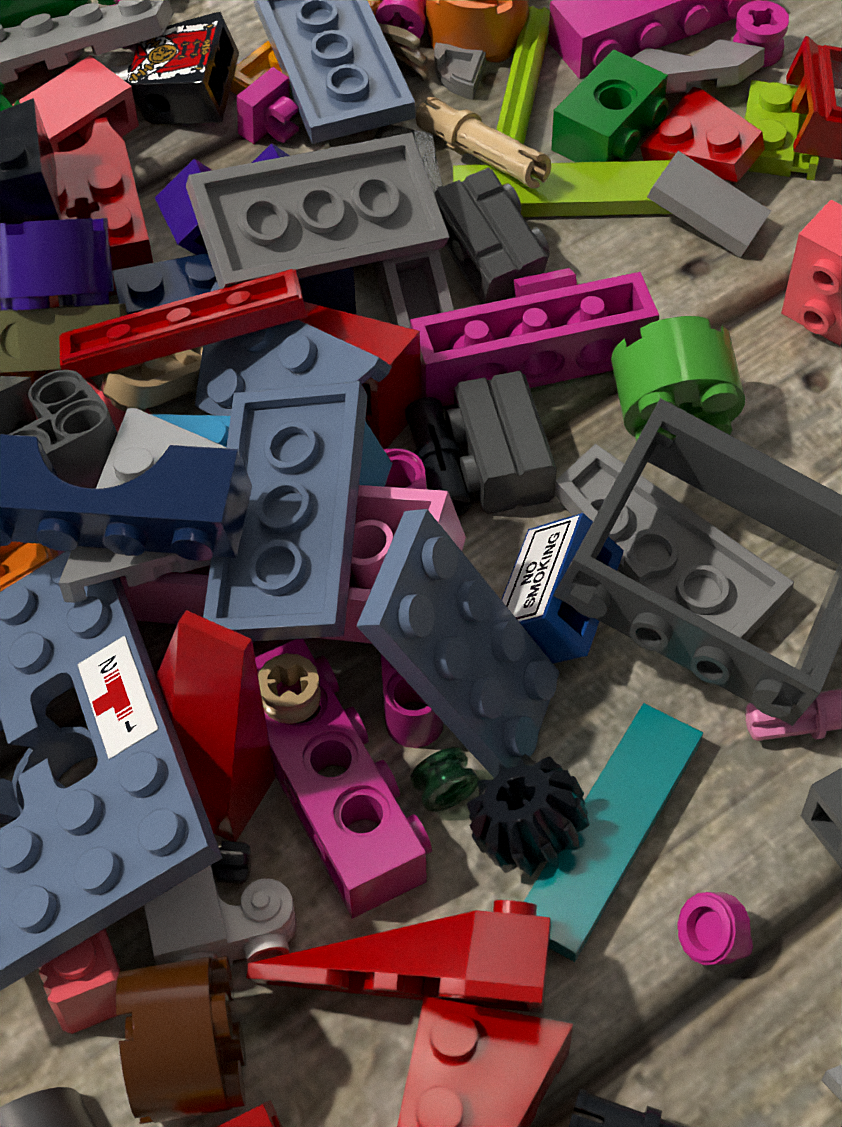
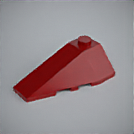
M186 610L177 624L156 678L212 831L224 839L237 842L276 778L252 639Z
M495 900L493 912L475 910L248 963L246 978L261 985L423 1001L424 996L487 1008L544 1013L551 919L550 917L536 916V904L513 900Z

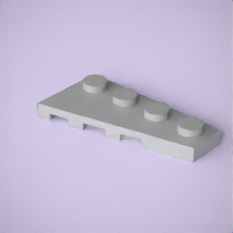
M120 0L117 5L100 8L97 3H90L75 8L66 16L51 19L49 14H39L24 20L20 26L3 29V26L0 24V82L4 84L17 80L19 72L43 60L48 70L69 64L70 61L82 55L85 50L84 48L91 46L94 54L99 55L162 36L173 15L169 0Z
M594 444L555 481L554 495L572 516L584 513L594 521L624 463L597 444ZM640 475L609 534V537L624 550L618 567L619 571L636 582L748 641L791 596L794 581Z

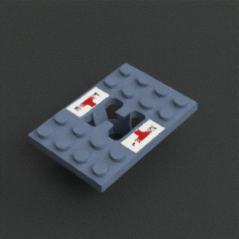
M71 551L63 552L0 592V731L4 730L8 744L29 747L17 764L12 781L0 778V822L7 824L0 828V991L222 859L121 579L118 577L84 587L86 600L75 603L64 602L59 580ZM75 687L88 729L82 726L58 727L45 715L47 705L57 696ZM90 757L98 759L94 771L70 787L66 788L58 782L61 775L74 764Z

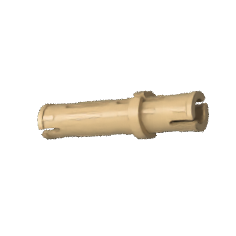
M436 97L427 98L428 104L436 109L426 105L424 102L420 104L416 112L417 126L426 132L444 139L448 142L446 144L447 147L454 152L473 155L505 174L518 179V181L530 188H538L540 186L539 181L530 177V175L543 183L547 180L551 171V160L546 154L529 148L510 136L483 124L481 117L468 109H454Z

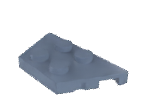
M215 282L211 291L219 289L217 282ZM294 320L204 345L195 406L210 415L231 416L234 393L360 381L363 384L370 377L380 382L389 374L392 366L367 351L300 320Z

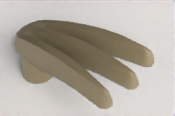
M378 23L397 64L412 72L421 81H424L429 76V72L423 66L426 57L417 49L421 42L420 39L400 27Z

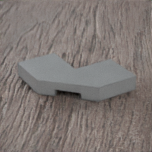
M718 39L694 56L646 48L632 58L667 74L666 94L684 92L686 90V82L711 80L714 81L716 87L737 85L764 66L765 48Z

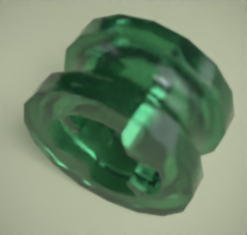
M451 747L442 749L422 760L413 769L410 781L415 789L424 791L421 796L422 803L428 811L438 812L458 805L477 789V781L480 778L472 768H465L468 764V757L461 748Z

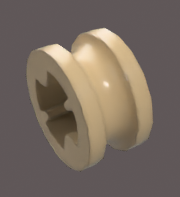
M286 653L273 657L259 671L258 678L264 712L269 718L279 723L293 724L304 721L314 714L320 704L321 690L317 669L309 659L299 654ZM297 681L301 682L302 693L299 695L287 691L280 697L278 696L276 685L280 682L287 686H292Z

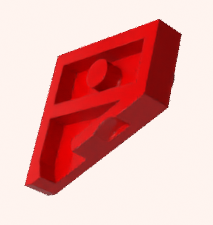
M698 87L691 88L640 146L643 161L672 160L675 154L680 151L721 179L739 182L765 150L761 130Z

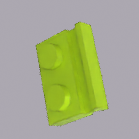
M751 80L745 120L762 131L765 150L748 171L790 177L791 171L807 173V180H815L819 156L794 152L793 143L807 115L792 112L793 97L799 86Z

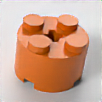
M426 0V27L431 37L433 49L437 42L463 49L483 50V52H486V60L490 62H501L510 57L511 49L516 46L518 36L529 14V0Z

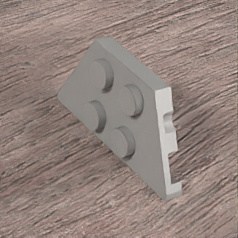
M127 408L96 489L118 486L137 478L149 470L170 445L226 447L137 408ZM77 546L76 549L71 550L59 580V586L64 602L75 603L87 599L84 587L125 576L128 587H133L154 581L166 573H183L211 564V558L205 561H193L182 558L175 553L147 551L138 556H126L106 548Z

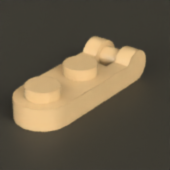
M203 346L104 373L101 390L111 400L114 407L125 412L127 408H137L145 411L147 408L158 406L194 391L198 386Z

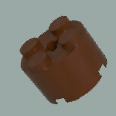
M209 956L119 972L116 984L117 1016L132 1013V1016L126 1017L125 1020L126 1040L119 1041L120 1058L130 1108L134 1118H140L139 1124L158 1123L229 1111L232 1108L246 1105L245 1086L241 1068L246 1066L245 1043L240 1021L232 1022L229 1001H234V988L230 962L227 956L218 958Z

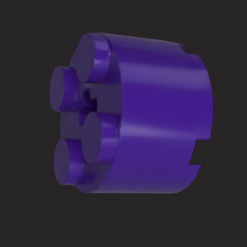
M108 218L23 222V224L11 225L0 223L1 310L50 308L49 296L58 295L59 306L109 304L108 292L114 291Z

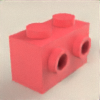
M830 200L798 235L781 314L803 325L810 332L819 334L839 346L842 344V205Z

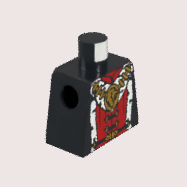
M216 12L168 25L162 36L137 44L132 64L111 67L110 70L132 86L133 97L144 119L152 124L217 123L223 121L239 50L221 12Z

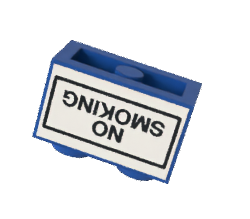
M584 513L528 529L501 599L553 664L588 656L600 622L595 618H589L580 614L571 605L553 596L593 523ZM608 536L596 560L617 571L624 550Z

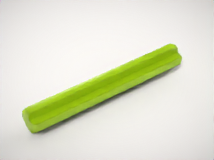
M534 6L529 7L527 21L518 36L496 130L510 136L523 145L548 40L550 11L546 7L537 9Z

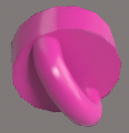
M703 892L695 894L686 901L680 910L677 923L678 938L684 952L693 961L702 965L731 964L737 959L750 956L753 950L750 918L744 905L735 896L725 892Z

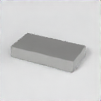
M680 151L672 158L647 198L740 258L771 213V210Z

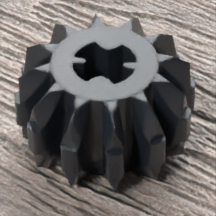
M524 754L515 767L507 768L499 763L498 775L493 780L477 781L479 796L466 804L471 820L469 826L473 831L471 836L480 851L486 853L489 859H492L493 863L505 873L519 867L520 870H523L531 877L540 863L547 861L558 868V854L563 850L580 849L578 832L590 826L587 818L588 811L584 806L586 804L583 799L584 792L575 776H571L568 770H563L561 765L557 764L551 756L536 762Z

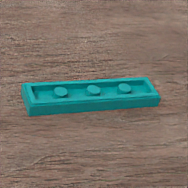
M645 703L642 704L584 800L590 826L578 832L580 849L563 850L558 854V868L547 862L524 902L537 905L536 916L550 917L549 949L573 962L577 960L701 745L704 732Z

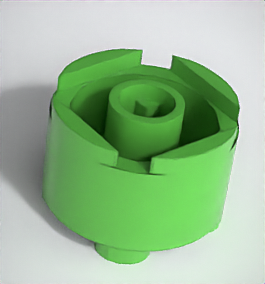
M699 316L666 318L640 328L642 338L630 346H626L624 338L615 347L611 362L624 426L635 437L636 441L660 398L729 435L731 434V422L742 412L745 405V395L731 336L728 329L723 325L720 332L711 329L710 321L707 318ZM661 427L657 431L671 440L676 437V435Z

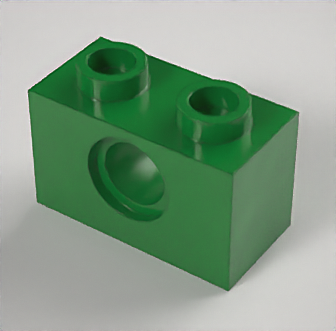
M613 49L554 109L551 150L574 162L627 161L634 153L639 140L650 129L655 130L667 114L669 101L665 99L668 75Z

